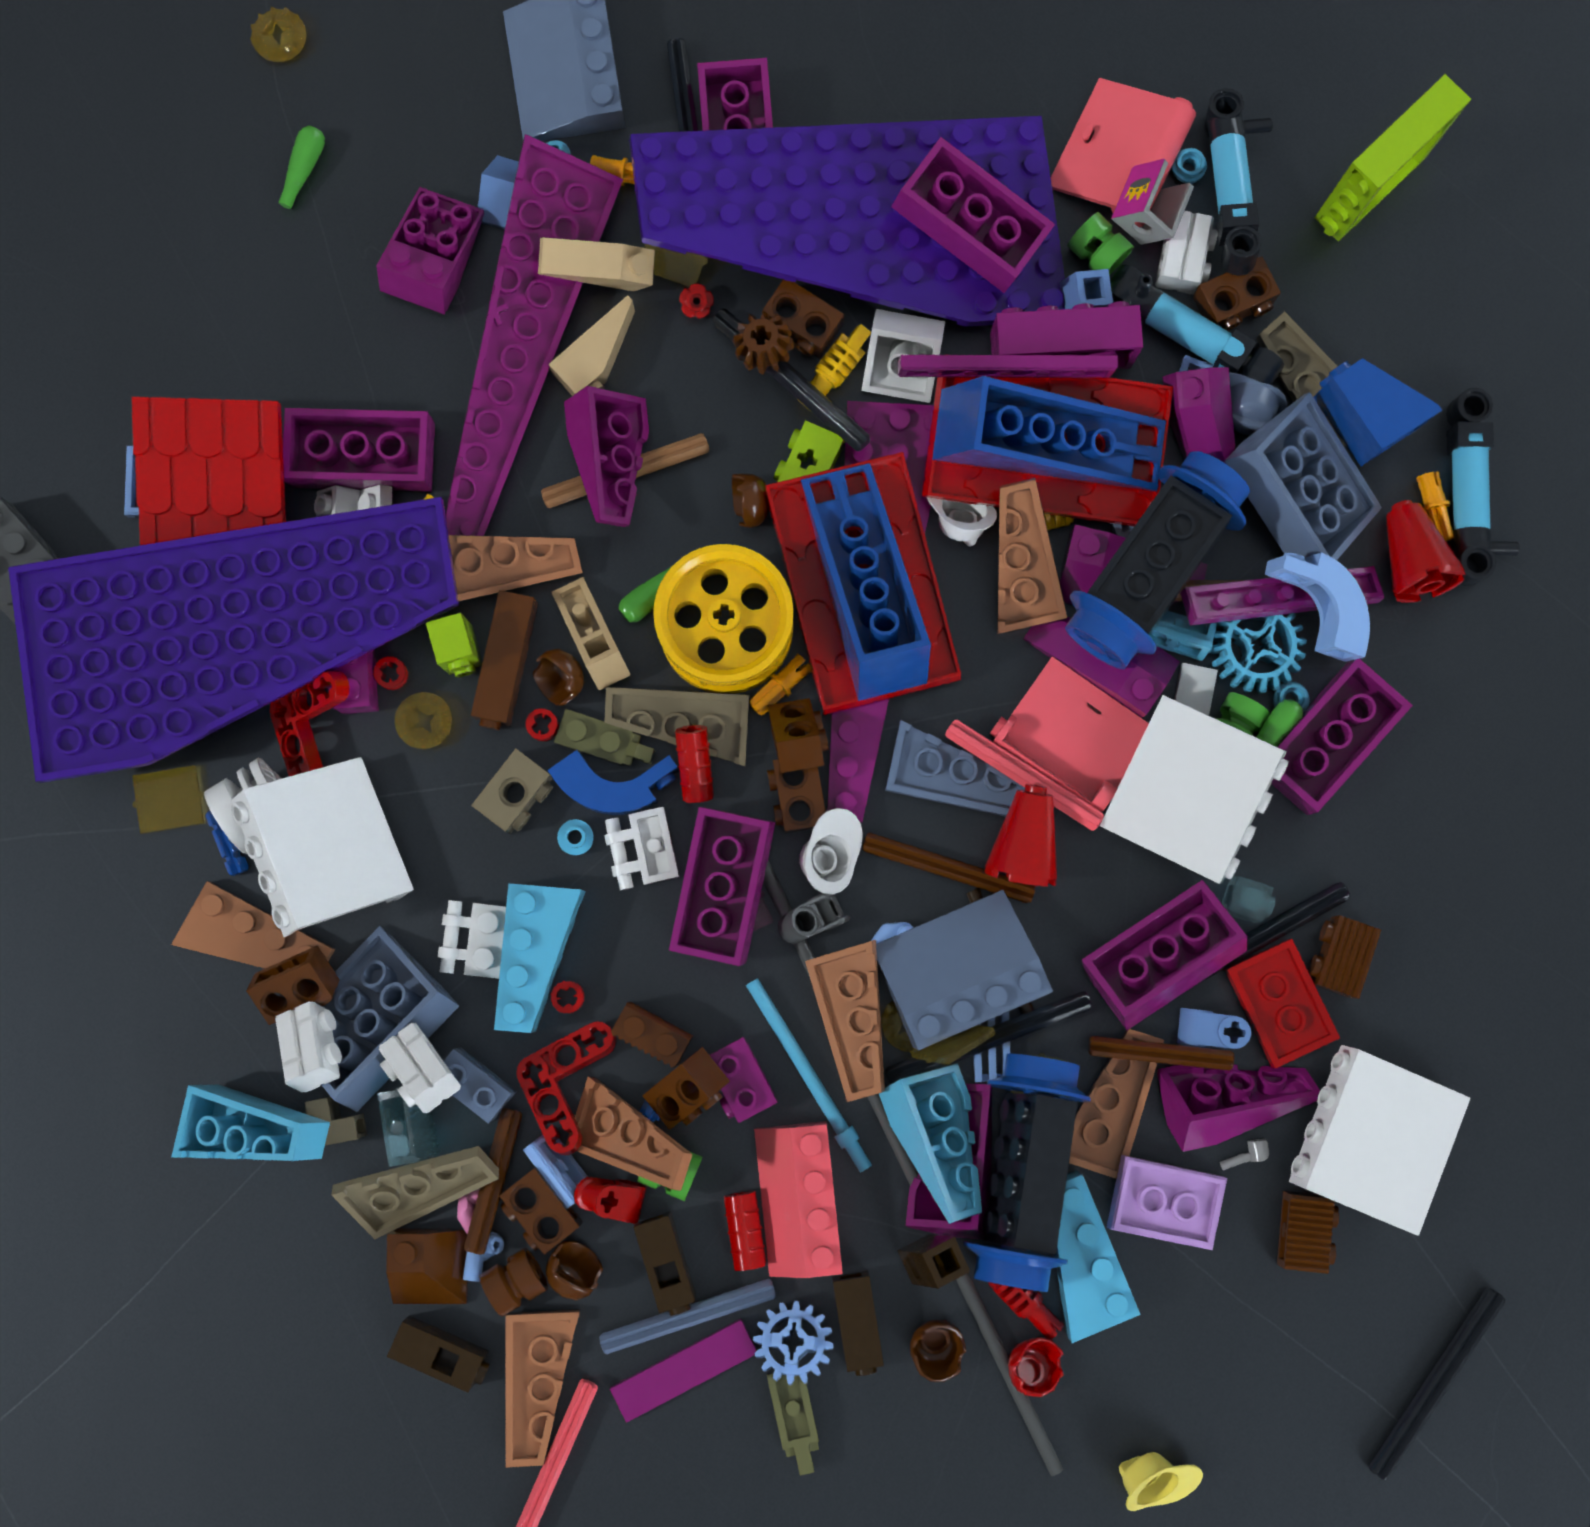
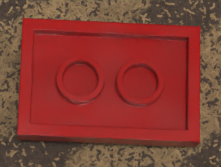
M1287 939L1224 969L1272 1068L1276 1069L1340 1038L1293 939Z

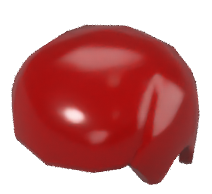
M1030 1338L1017 1344L1011 1351L1008 1363L1011 1383L1017 1391L1025 1396L1043 1397L1053 1392L1060 1378L1064 1375L1060 1364V1358L1063 1356L1062 1349L1051 1339Z

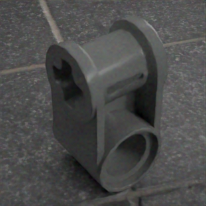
M821 893L781 916L778 921V931L783 940L796 944L819 933L823 934L850 921L851 918L849 915L844 914L837 900V893ZM795 917L802 921L804 931H801L796 926Z

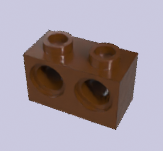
M1263 256L1257 258L1255 267L1248 274L1237 276L1226 272L1200 284L1192 297L1202 316L1230 331L1243 322L1242 319L1253 314L1257 318L1270 312L1274 308L1273 304L1281 292ZM1246 286H1255L1259 289L1261 296L1251 295L1247 291ZM1215 300L1225 301L1229 305L1230 310H1220L1216 306Z
M783 279L763 308L762 313L765 311L771 319L778 314L777 311L781 307H792L796 311L794 315L780 317L783 324H787L791 328L792 335L790 338L793 339L794 347L808 357H811L813 354L821 359L842 328L844 314L798 284ZM811 325H820L824 328L825 332L819 336H812L806 330Z
M810 698L768 705L772 736L781 773L824 766L822 751L829 750L826 731L823 729L820 710L813 711Z
M778 759L773 760L774 769L767 770L770 791L778 790L780 804L773 805L776 826L784 825L785 834L813 829L817 820L826 812L818 767L802 769L801 771L804 774L803 781L797 786H790L783 779L784 773L780 771ZM797 802L805 803L810 809L809 817L804 821L793 820L789 814V809L793 804Z
M317 945L256 972L246 992L268 1025L276 1023L275 1018L277 1015L288 1010H295V1007L306 1002H315L322 1007L333 999L340 979ZM306 979H311L315 981L317 984H312L308 982ZM275 993L282 994L285 998L279 997Z
M702 1046L642 1096L670 1130L681 1121L687 1126L703 1113L699 1108L701 1105L705 1110L712 1107L723 1097L719 1090L728 1084L730 1080Z
M536 1167L499 1196L503 1200L500 1206L506 1216L512 1222L519 1221L526 1231L523 1233L526 1242L534 1251L540 1249L544 1255L583 1223L571 1206L568 1209ZM527 1187L535 1192L537 1200L534 1206H525L520 1202L518 1195L521 1188ZM542 1218H554L559 1224L558 1234H545L541 1229Z

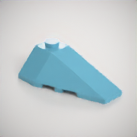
M958 1063L903 1078L886 1087L885 1091L879 1093L890 1126L948 1223L951 1224L982 1213L978 1168L973 1164L971 1145L975 1144L974 1131H970L968 1112L972 1110L971 1097Z

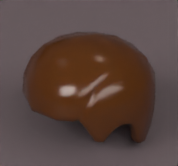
M732 474L734 512L736 515L742 516L744 522H739V525L746 528L758 527L763 523L770 510L765 489L766 483L761 477L754 474Z
M557 648L545 651L536 659L537 663L540 662V664L533 671V678L539 690L549 701L557 706H564L578 696L584 685V675L580 663L572 654Z
M573 1240L560 1243L546 1264L547 1281L551 1288L561 1297L572 1300H580L590 1296L598 1286L597 1281L603 1271L602 1264L596 1254L586 1245Z
M928 1320L913 1333L910 1342V1355L921 1376L930 1382H946L961 1372V1360L964 1353H966V1345L962 1333L957 1326L947 1320Z

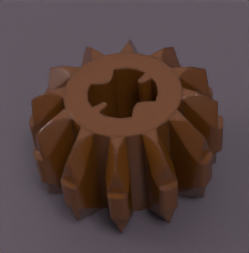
M763 311L760 319H755L753 315L749 314V324L738 323L737 329L739 334L733 336V343L737 348L735 351L738 360L744 361L745 368L749 371L757 367L759 373L764 375L766 368L771 366L773 370L778 372V361L789 363L790 356L788 351L794 350V342L790 338L792 335L789 325L783 324L782 318L778 314L771 319L765 311Z

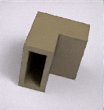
M330 1096L304 1102L306 1114L330 1122L325 1146L367 1136L364 1113L341 1117L339 1103Z

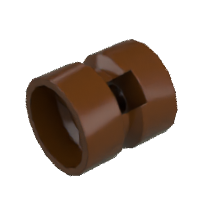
M526 1247L509 1256L506 1266L496 1264L479 1275L486 1297L495 1311L502 1317L520 1307L523 1297L532 1300L548 1290V1283L540 1265Z

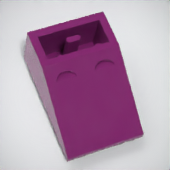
M419 187L376 265L380 291L445 315L461 283L484 216V210Z

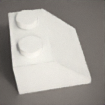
M876 309L861 391L930 403L935 377H899L897 363L900 355H940L945 321Z

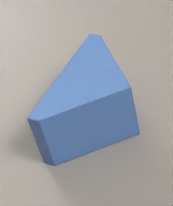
M497 155L482 172L478 208L484 210L481 223L505 230L519 161Z

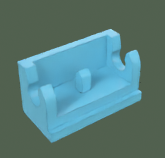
M1167 611L1150 637L1155 642L1156 647L1203 661L1212 648L1217 623L1190 626L1187 616Z

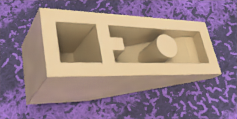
M543 237L540 238L538 274L634 292L653 285L655 250L618 243Z
M628 295L549 363L553 376L572 396L586 386L604 389L603 385L608 380L635 313L633 301Z
M584 577L552 591V595L584 664L598 690H602L630 676L631 674Z

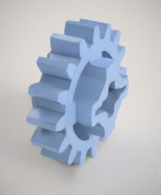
M795 1301L792 1310H787L782 1302L779 1303L780 1313L775 1314L771 1310L766 1311L770 1319L768 1323L758 1321L757 1326L763 1331V1335L754 1336L753 1341L762 1345V1348L754 1354L756 1358H766L761 1367L764 1372L771 1368L775 1370L773 1380L778 1381L782 1375H786L788 1385H793L795 1376H800L802 1382L806 1384L808 1383L807 1373L811 1371L816 1376H820L821 1373L817 1365L820 1362L823 1364H829L830 1359L824 1355V1351L834 1348L833 1343L825 1341V1337L831 1335L832 1330L831 1328H821L820 1325L823 1324L825 1316L821 1314L814 1318L812 1316L814 1310L812 1305H809L805 1311H801L799 1301ZM788 1319V1326L781 1332H772L778 1323ZM802 1319L812 1325L818 1337L808 1336L802 1329ZM794 1326H796L798 1339L804 1343L803 1346L796 1347L793 1360H791L789 1347L783 1343L784 1340L791 1339ZM769 1348L780 1350L785 1356V1366L778 1364L773 1359ZM816 1352L814 1358L808 1364L799 1367V1360L807 1353Z

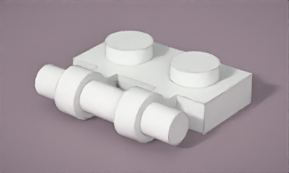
M664 807L628 814L631 829L622 831L618 817L605 820L607 834L604 835L606 846L611 848L614 866H611L613 877H617L620 891L634 888L631 874L640 871L644 885L680 877ZM634 840L638 860L628 862L624 842Z
M448 900L447 914H443L442 925H445L443 947H439L438 957L441 958L439 972L454 974L455 959L466 960L464 975L499 979L506 907L473 903L471 917L461 916L463 902ZM459 927L470 928L467 949L457 948Z

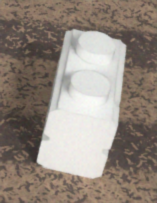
M1184 211L1174 238L1163 241L1155 282L1157 288L1194 294L1200 284L1208 281L1211 263L1206 262L1207 252L1214 250L1218 234L1217 230L1212 229L1214 221L1212 216L1200 213L1192 214L1190 211Z
M306 1002L295 1007V1010H288L276 1016L275 1020L286 1085L300 1092H309L320 1087V1084H327L340 1078L338 1063L342 1061V1055L339 1047L334 1043L333 1030L336 1029V1020L330 1010L323 1008L315 1002Z
M416 1022L410 1023L399 1031L397 1036H392L379 1046V1051L385 1058L380 1063V1066L392 1082L397 1078L400 1080L403 1086L397 1089V1091L410 1108L416 1104L423 1113H429L440 1105L443 1099H448L460 1090L461 1085Z

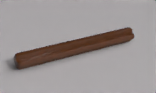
M867 833L862 846L864 852L993 893L1004 890L1007 897L1024 903H1031L1034 897V885L1008 881V877L999 873L998 878L985 874V869L873 833Z

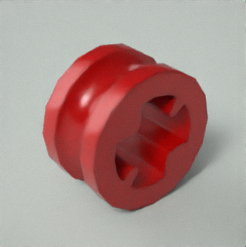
M388 656L381 658L376 663L373 673L376 682L388 690L402 688L406 684L409 674L406 665L402 661ZM393 664L397 665L396 673L399 675L398 679L394 681L390 678L389 683L385 682L384 680L387 675L383 672L384 668L387 666L393 668Z
M538 708L528 715L526 729L535 740L547 742L557 735L559 721L550 710ZM540 716L544 720L550 717L552 721L548 724L550 731L545 734L541 730L537 734L533 729L538 725L536 719Z
M573 981L560 982L551 992L552 1005L561 1013H573L579 1010L585 1000L583 988ZM570 988H573L577 993L573 995V997H577L576 1004L568 1003L562 1006L559 1002L562 997H558L560 990L568 991Z

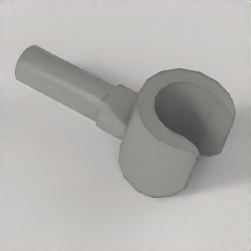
M1264 1138L1248 1140L1249 1152L1241 1153L1219 1162L1222 1170L1224 1171L1244 1162L1265 1161L1269 1156L1267 1140Z

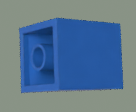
M1363 358L1353 365L1345 361L1332 370L1329 376L1319 383L1322 389L1313 397L1360 466L1365 465L1419 429L1442 411L1437 403Z

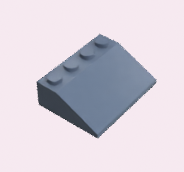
M528 0L503 11L523 139L525 134L540 141L626 128L605 0Z
M1310 392L1301 396L1245 439L1225 460V463L1235 470L1250 488V494L1248 495L1250 502L1283 553H1296L1306 558L1322 552L1338 560L1382 508Z
M1000 890L876 944L877 964L913 1048L918 1051L1053 992L1040 959L1004 890Z
M381 926L335 971L340 981L333 999L323 1006V1008L331 1011L336 1020V1029L333 1030L334 1043L337 1044L341 1051L342 1061L338 1063L340 1078L321 1085L334 1101L355 1112H358L390 1079L380 1066V1063L385 1058L379 1051V1046L392 1036H397L398 1032L410 1023L415 1022L426 1037L429 1038L459 1007L441 984Z

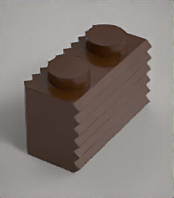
M1341 915L1332 916L1330 921L1326 920L1319 936V940L1323 941L1319 955L1315 954L1308 970L1315 986L1351 999H1359L1381 929Z
M632 1002L626 1003L611 1031L612 1036L618 1035L619 1040H625V1044L631 1042V1046H637L638 1051L643 1049L645 1054L650 1053L651 1058L656 1056L658 1061L663 1060L664 1065L669 1063L671 1068L679 1064L693 1038V1035Z
M1283 1191L1277 1257L1278 1266L1289 1270L1329 1273V1265H1334L1336 1260V1245L1332 1243L1331 1238L1332 1228H1337L1339 1223V1208L1335 1205V1201L1317 1194Z

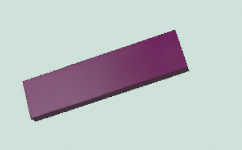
M742 1318L618 1382L610 1387V1391L627 1423L755 1355L754 1353L757 1351V1348Z

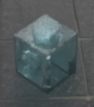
M1235 876L1231 880L1229 879L1222 905L1231 916L1252 923L1263 922L1265 917H1270L1275 905V897H1272L1274 887L1242 876Z

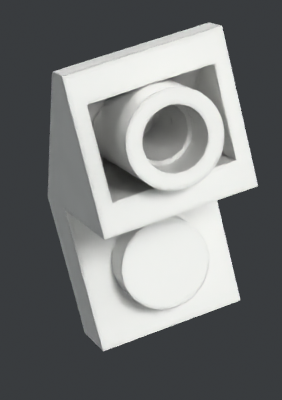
M379 484L363 490L335 485L317 491L314 503L316 517L392 505V487Z

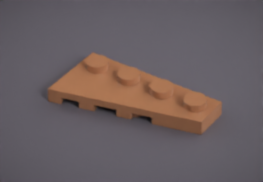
M1035 478L1000 486L998 634L1067 618Z
M449 535L458 601L497 593L499 590H511L583 573L575 538Z
M209 881L205 883L171 944L261 968H268L317 945L328 962L335 951L334 948L301 930H297L291 935L284 937L281 929L275 925L270 913Z
M876 940L805 961L847 1102L885 1091Z
M1132 1029L1126 1030L1121 1039L1164 1042L1163 1039ZM1117 1058L1108 1059L1087 1094L1091 1098L1090 1102H1083L1076 1113L1069 1164L1117 1179L1121 1155L1130 1156L1157 1063Z
M588 1076L575 1115V1120L582 1134V1143L577 1152L672 1190L681 1191L693 1154L600 1080ZM567 1139V1142H566L565 1147L569 1145L568 1139Z
M579 1310L511 1312L505 1315L506 1468L543 1466L555 1418L554 1415L563 1385L564 1373L572 1347L573 1335L580 1313Z

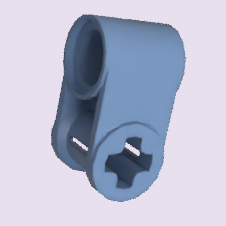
M1180 1008L1177 1044L1205 1048L1213 1046L1238 1049L1245 1046L1250 1040L1251 1028L1248 1022L1241 1017L1215 1014L1213 1011ZM1233 1022V1028L1239 1029V1036L1232 1037L1230 1042V1036L1224 1035V1028L1231 1027Z

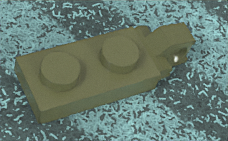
M565 709L554 741L557 745L575 751L578 750L581 753L623 766V764L631 766L633 759L652 764L656 752L653 748L639 744L641 736L632 731L604 723V721Z
M774 1371L768 1372L769 1389L783 1450H785L786 1457L796 1456L800 1476L814 1473L811 1451L819 1450V1438L807 1383L804 1384L800 1376H795L793 1385H788L786 1375H782L778 1381L773 1380Z

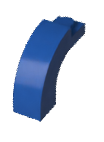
M578 750L548 769L554 781L570 798L587 809L608 815L632 814L657 804L658 801L651 790L657 787L661 791L677 779L674 774L679 771L673 759L668 755L633 780L612 782L596 775Z

